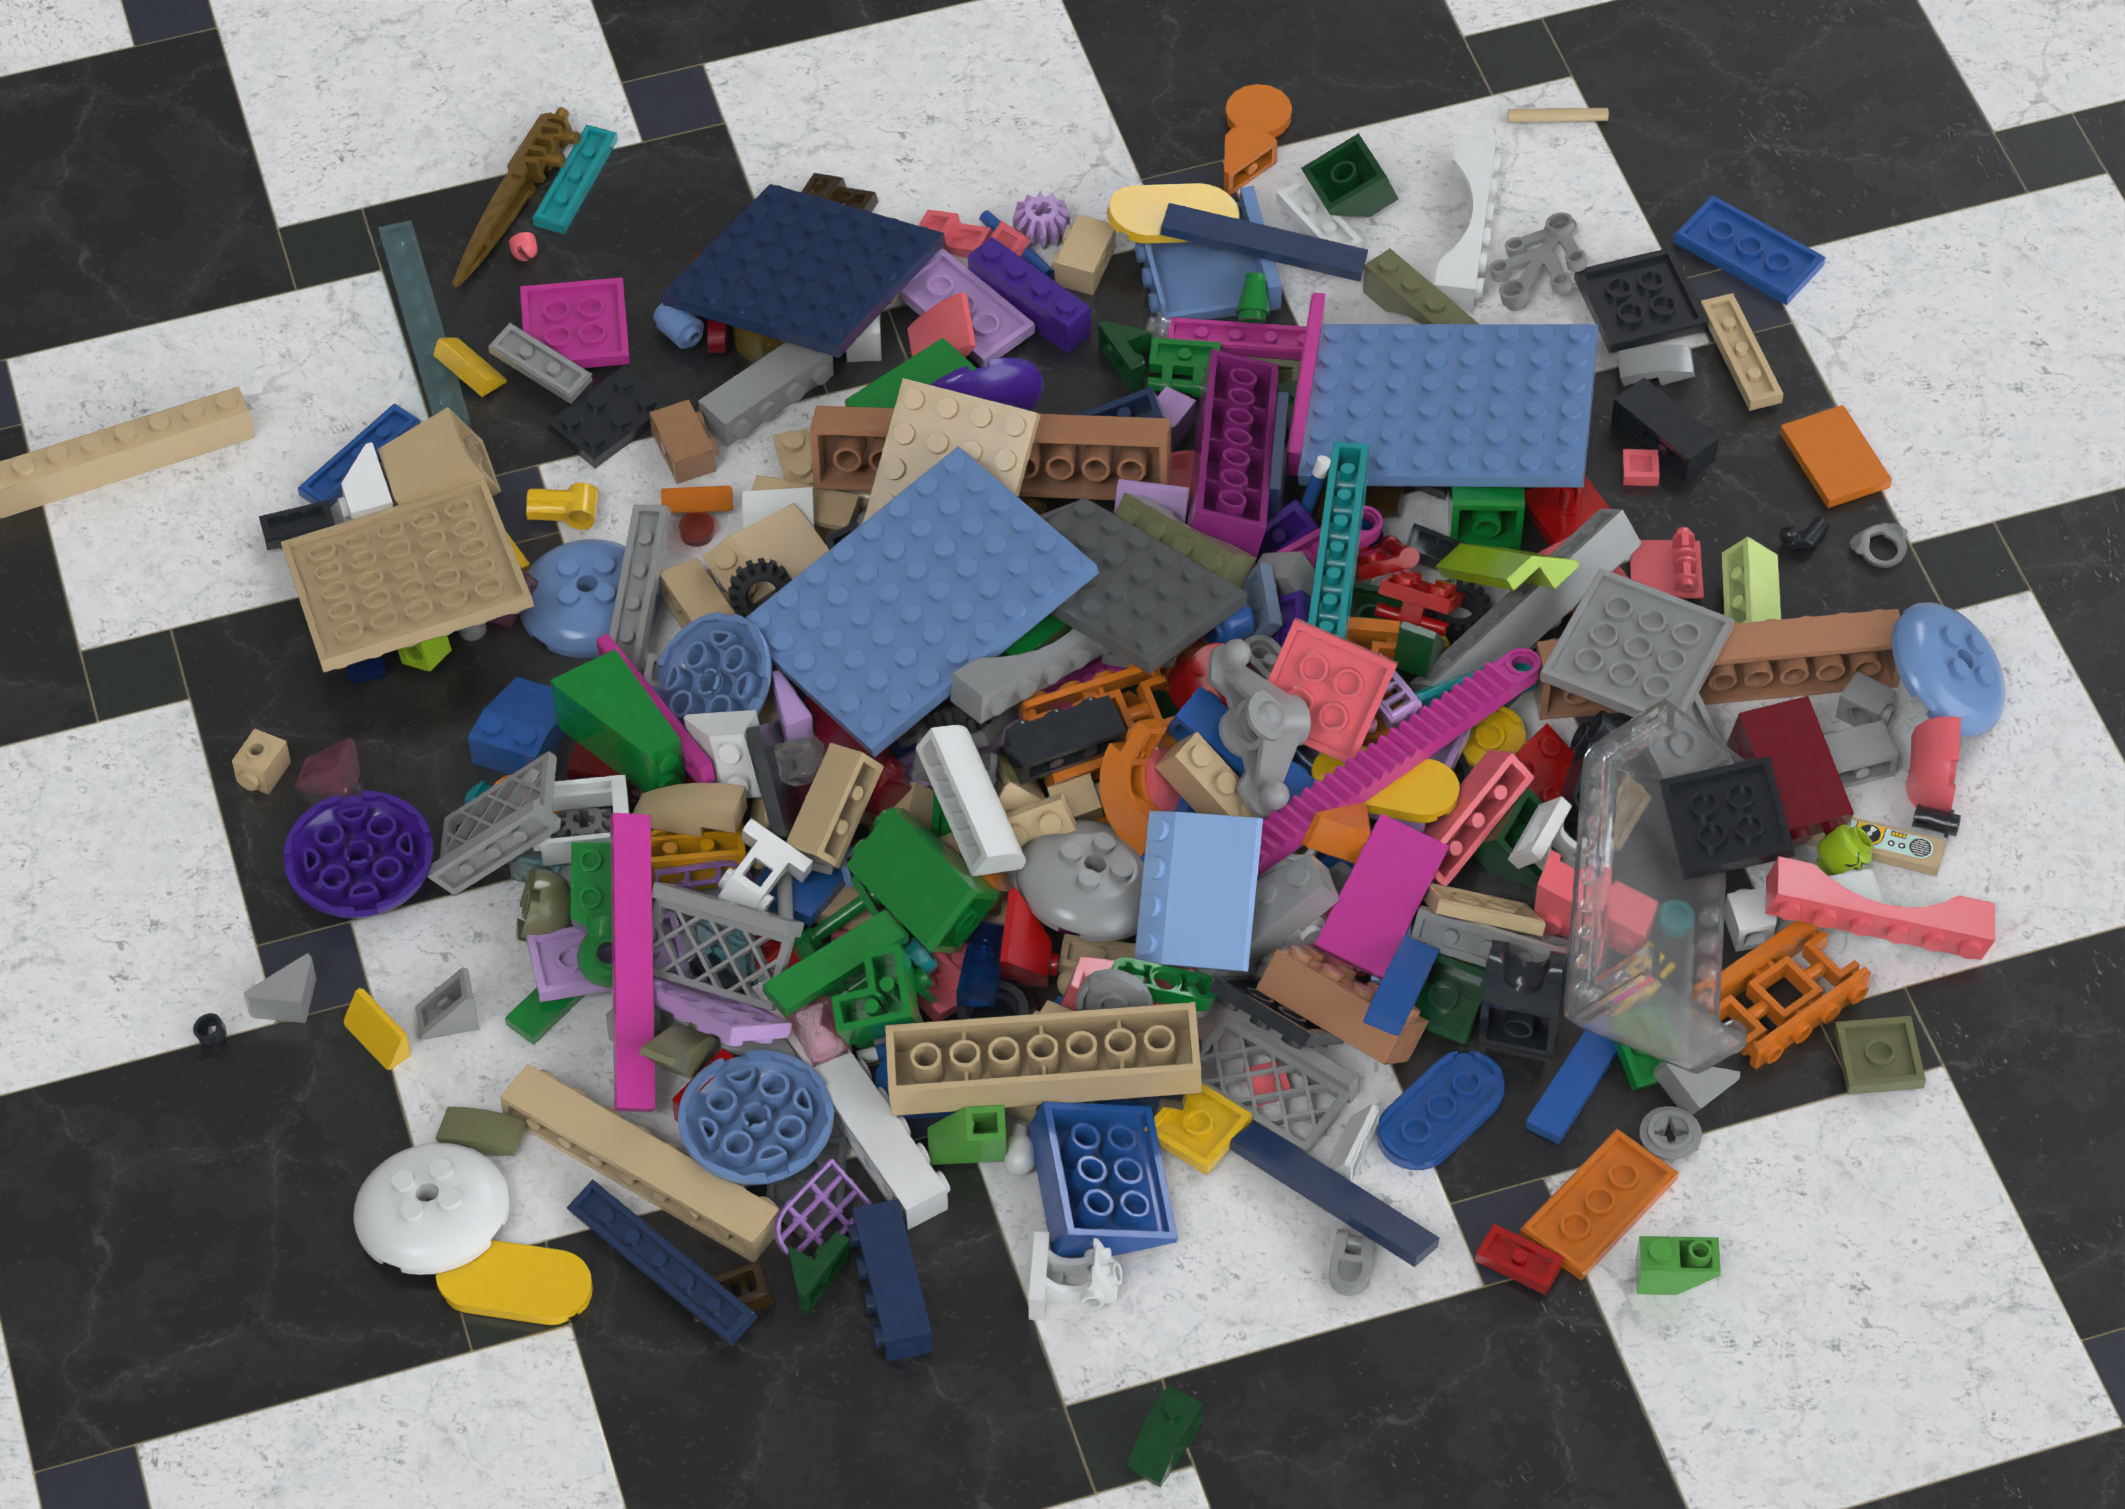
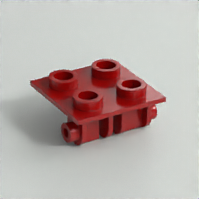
M1546 723L1514 754L1535 777L1528 787L1542 803L1560 796L1574 756L1571 748Z

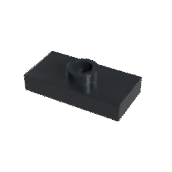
M328 500L259 516L267 550L282 547V541L335 525Z
M1414 523L1406 545L1414 547L1419 552V564L1437 570L1435 566L1460 543H1467Z

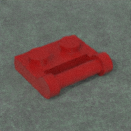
M1386 535L1382 537L1378 545L1367 546L1358 551L1355 578L1363 581L1401 571L1402 569L1412 568L1418 564L1420 554L1412 546H1403L1401 541L1395 536Z

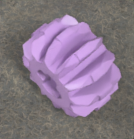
M1041 191L1037 197L1027 194L1024 201L1017 202L1013 216V227L1031 241L1029 247L1040 244L1042 249H1044L1047 243L1057 246L1059 239H1063L1065 229L1070 224V214L1065 201L1057 200L1054 193L1048 197L1043 196Z

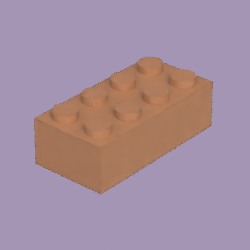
M1304 945L1303 948L1292 946L1291 948L1276 949L1256 990L1384 1065L1409 1061L1429 1022L1419 1016L1421 1011L1417 1007H1413L1400 1036H1395L1363 1022L1365 1014L1379 985L1368 982L1365 985L1355 979L1357 974L1355 971L1339 963H1336L1335 966L1323 960L1324 953L1309 945Z

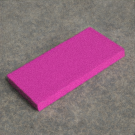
M1381 813L1339 895L1340 900L1334 904L1314 944V948L1382 980L1449 846Z

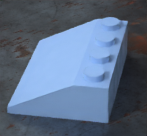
M1149 811L1135 959L1177 968L1248 972L1263 824L1262 818Z

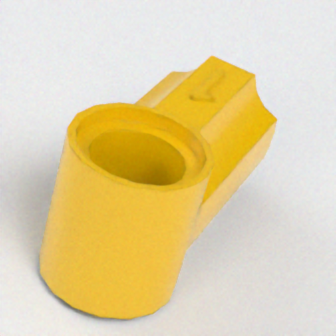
M583 482L572 484L568 490L530 489L527 492L526 499L527 520L564 521L569 527L574 529H589L595 524L599 491L595 486Z

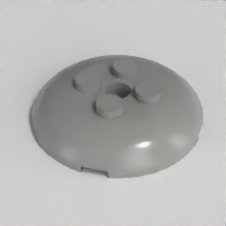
M1075 820L1077 823L1076 831L1067 834L1043 835L1029 841L1023 847L1022 852L1026 863L1022 869L1016 870V884L1020 895L1032 913L1041 922L1056 931L1061 927L1080 934L1079 939L1086 941H1117L1137 934L1144 862L1140 858L1141 856L1115 833L1110 824L1094 820Z

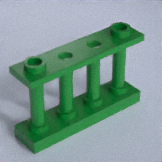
M856 876L850 880L859 896L816 927H803L801 938L795 937L793 945L802 960L818 951L819 947L823 945V939L864 910L868 909L872 917L883 911L880 905L882 902ZM911 959L916 992L930 1004H933L937 1001L930 989L934 982L924 967H917ZM864 970L849 982H842L822 995L833 1015L831 996L867 988L866 971ZM870 1040L866 1042L857 1043L854 1045L859 1050L872 1047L875 1044L873 1040Z

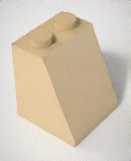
M449 407L377 449L382 461L380 467L384 478L390 484L389 494L395 506L481 479L486 480L492 496L501 492L483 440Z

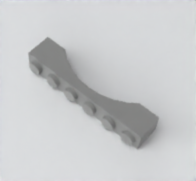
M1073 628L1056 642L1041 649L1013 656L980 657L952 673L950 701L978 723L982 724L992 717L1002 714L1006 709L1022 700L1030 698L1035 692L1055 684L1059 679L1077 669L1083 668L1087 663L1111 651Z

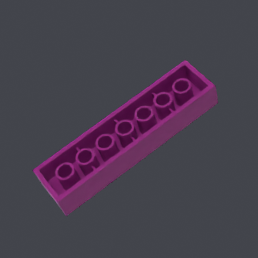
M1211 349L1200 390L1187 525L1209 536L1228 542L1257 559L1267 524L1279 365Z

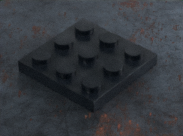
M1672 247L1589 266L1574 274V280L1595 324H1598V330L1609 353L1707 331L1708 320Z
M1770 756L1659 780L1683 881L1774 862L1778 856L1784 858L1795 857Z
M1257 975L1215 977L1208 990L1219 997L1217 1002L1220 1005L1235 1012H1238L1239 1009L1251 1016L1249 1021L1252 1024L1267 1031H1270L1271 1028L1282 1034L1281 1040L1295 1049L1301 1050L1302 1047L1314 1049L1316 1046L1328 1047V1045L1344 1043L1343 1040L1256 990L1261 980V977Z

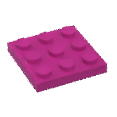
M623 277L520 286L524 332L582 368L630 364Z

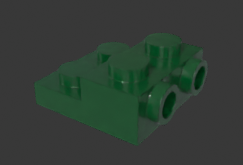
M1438 953L1437 959L1414 1005L1421 1011L1419 1016L1429 1021L1424 1030L1425 1032L1458 1045L1466 1046L1478 1015H1481L1486 967L1470 962L1464 964L1454 960V957Z

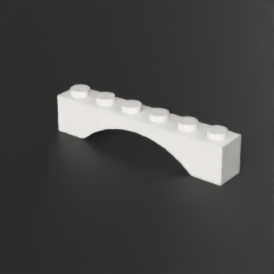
M1457 134L1451 182L1461 193L1467 204L1470 223L1460 241L1449 252L1438 259L1434 286L1462 310L1473 312L1475 298L1482 299L1484 278H1478L1479 273H1486L1488 253L1482 252V248H1489L1491 228L1486 227V222L1493 223L1495 203L1489 202L1490 197L1496 198L1498 178L1493 177V173H1500L1502 153L1496 152V138Z

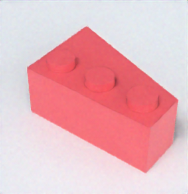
M1551 850L1537 884L1534 912L1546 923L1544 932L1576 940L1582 945L1596 946L1609 950L1621 957L1633 958L1647 943L1654 924L1657 904L1615 882L1612 887L1607 886L1591 877L1593 874L1592 870L1582 866L1579 871L1561 862L1560 858L1562 855Z

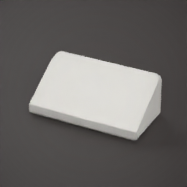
M1372 1104L1351 1116L1326 1165L1351 1182L1377 1131L1379 1120L1377 1105Z

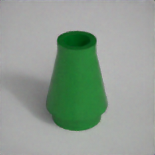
M1257 272L1245 274L1244 286L1236 309V314L1239 315V322L1265 324L1266 317L1270 316L1265 274Z

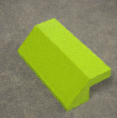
M1460 543L1435 567L1444 578L1515 590L1522 583L1556 589L1580 564L1574 559L1504 547Z

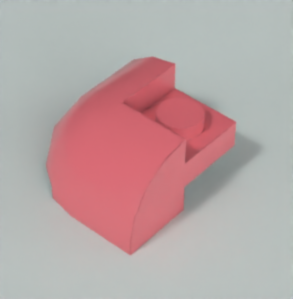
M1936 717L1925 720L1916 726L1911 734L1910 767L1905 787L1907 797L1915 808L1917 804H1921V806L1950 812L1956 790V784L1953 783L1960 753L1961 717Z

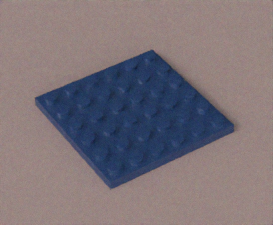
M769 184L661 294L664 306L840 358L945 245L944 233L900 221L896 218L847 206L839 202L815 197L811 194L787 189L779 185Z

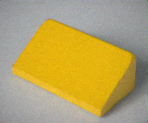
M440 338L437 340L433 356L481 397L506 383L507 379L459 338Z
M357 989L345 1015L344 1025L385 1069L391 1070L410 1057L411 1052L407 1034L364 989Z

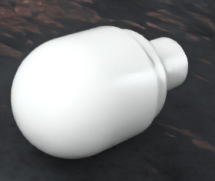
M1022 1124L1014 1125L1012 1127V1136L1006 1141L1007 1154L1004 1157V1162L1009 1172L1022 1176L1028 1174L1035 1165L1034 1147L1032 1139L1027 1136V1127Z

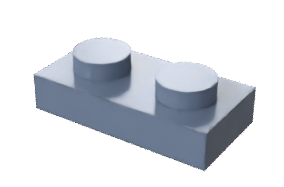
M1259 562L1249 573L1242 590L1248 593L1247 604L1254 612L1255 624L1254 632L1251 636L1266 635L1271 637L1283 626L1282 614L1279 608L1277 585L1274 580L1272 565Z

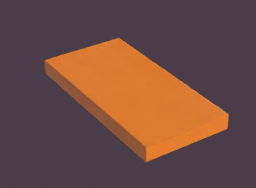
M1616 1129L1522 1226L1519 1236L1563 1256L1564 1263L1562 1267L1579 1280H1582L1678 1179L1679 1172L1619 1129Z

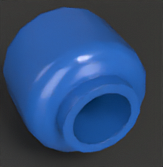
M1248 604L1203 635V639L1208 644H1226L1232 639L1245 640L1250 637L1254 632L1255 624L1252 608Z

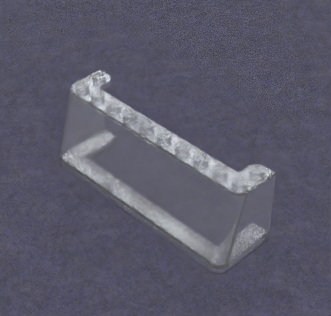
M1663 698L1594 743L1583 759L1564 1016L1580 1028L1693 1074H1699L1709 1070L1713 1065L1746 1047L1747 1030L1744 1024L1738 1020H1730L1725 1024L1719 1021L1726 872L1683 881L1659 780L1744 762L1746 760L1666 698Z

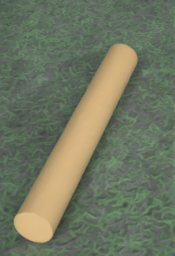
M1608 108L1508 109L1507 111L1508 122L1608 121L1609 116Z

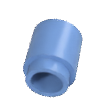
M663 303L655 310L653 319L656 322L657 328L679 348L685 349L695 346L701 340L704 325L694 314L664 306Z

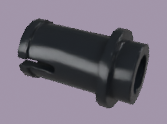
M1917 804L1912 827L1943 833L1944 838H1948L1949 835L1956 837L1961 815L1955 814L1953 809L1950 812Z

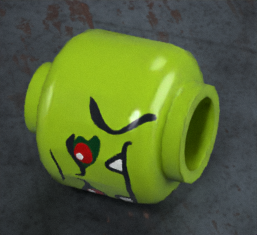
M1840 825L1818 843L1817 852L1820 858L1817 859V864L1827 876L1843 874L1849 870L1861 871L1872 860L1871 851L1874 848L1873 843L1860 827Z

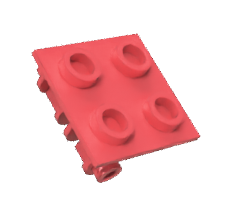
M1681 527L1677 529L1673 540H1640L1642 545L1632 553V558L1630 559L1631 580L1681 599H1704L1700 541H1695V536L1689 528Z

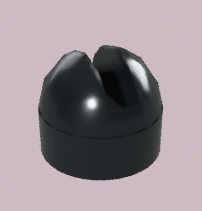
M214 1013L202 1015L193 1026L194 1035L200 1043L207 1047L220 1045L227 1035L224 1022Z

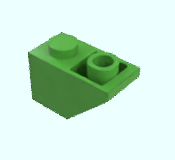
M1004 1105L964 1107L929 1126V1164L942 1165L1004 1161V1157L1007 1154Z
M1639 1236L1635 1259L1637 1294L1678 1295L1719 1277L1721 1273L1719 1238Z

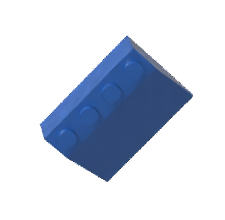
M1043 1102L1028 1128L1034 1147L1035 1165L1047 1230L1050 1232L1051 1251L1065 1258H1082L1087 1250L1094 1249V1238L1099 1239L1105 1248L1111 1249V1256L1176 1243L1178 1234L1152 1107Z

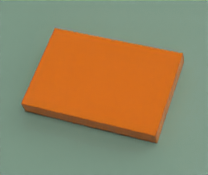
M1844 405L1781 425L1780 435L1827 508L1891 487V477Z

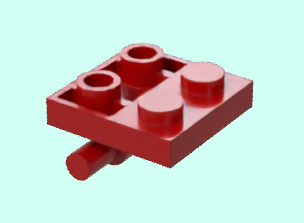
M1402 569L1401 573H1394L1381 580L1378 594L1401 600L1403 604L1400 609L1378 602L1374 616L1386 620L1400 621V625L1402 621L1437 632L1443 637L1446 634L1448 623L1425 616L1427 609L1449 614L1461 607L1465 594L1457 591V585L1451 582L1435 580V584L1421 580L1422 574Z

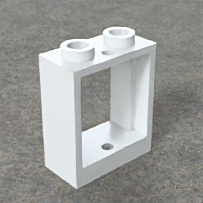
M625 775L554 782L552 811L613 805L614 813H629ZM610 833L551 838L549 836L533 846L534 852L541 851L543 866L571 863V842L611 843Z

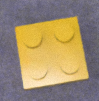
M1202 1083V1093L1188 1094L1183 1110L1162 1107L1155 1115L1154 1122L1159 1146L1207 1176L1228 1152L1231 1139L1252 1123V1113Z

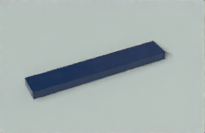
M1168 203L1160 235L1358 282H1361L1368 249L1173 203Z
M1255 1120L1231 1139L1229 1148L1231 1151L1411 1266H1417L1438 1248L1440 1237Z
M593 1179L567 1206V1210L731 1347L758 1318L754 1311Z

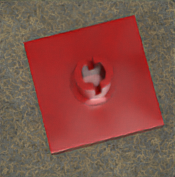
M1586 475L1584 487H1535L1524 492L1525 512L1550 546L1571 536L1600 508L1610 509Z

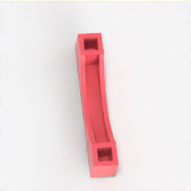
M1778 856L1766 876L1765 914L1778 916L1784 920H1796L1815 924L1821 928H1833L1852 932L1858 936L1885 939L1895 944L1913 945L1925 948L1928 951H1940L1959 955L1965 959L1982 960L1995 941V903L1958 895L1946 902L1924 907L1886 905L1866 899L1844 888L1828 877L1815 864Z

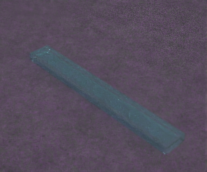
M412 221L378 227L431 416L449 407L471 428L470 418L457 375L433 356L437 340L446 337Z

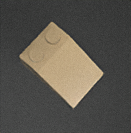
M794 502L729 536L703 555L702 558L728 592V587H731V576H736V569L739 566L745 568L747 566L746 562L752 560L753 564L758 563V558H764L767 563L770 562V559L774 560L779 567L782 565L793 580L829 551V549ZM766 581L757 582L750 588L748 598L753 604L761 606L776 593V588Z

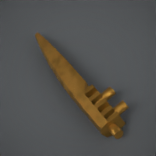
M559 107L554 114L552 112L540 114L507 165L509 171L489 202L465 250L452 282L454 287L460 286L494 248L527 199H531L537 191L533 182L543 183L546 177L543 171H551L553 167H564L566 158L565 155L560 154L558 148H566L568 144H579L581 139L580 133L572 131L567 119L569 112L565 108Z

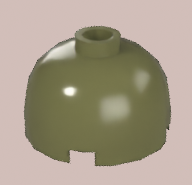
M533 867V871L529 872L519 905L522 907V918L525 921L517 918L516 939L527 942V935L550 934L562 928H567L568 924L572 925L570 918L571 886L569 882L560 874Z

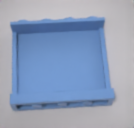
M1254 186L1240 188V202H1237L1239 219L1264 225ZM1193 242L1135 243L1137 262L1144 264V268H1142L1144 288H1150L1151 293L1148 294L1151 314L1157 313L1160 327L1168 326V319L1170 317L1210 320L1237 316L1236 309L1244 286L1245 274L1250 272L1266 275L1265 283L1269 311L1281 309L1282 284L1274 261Z

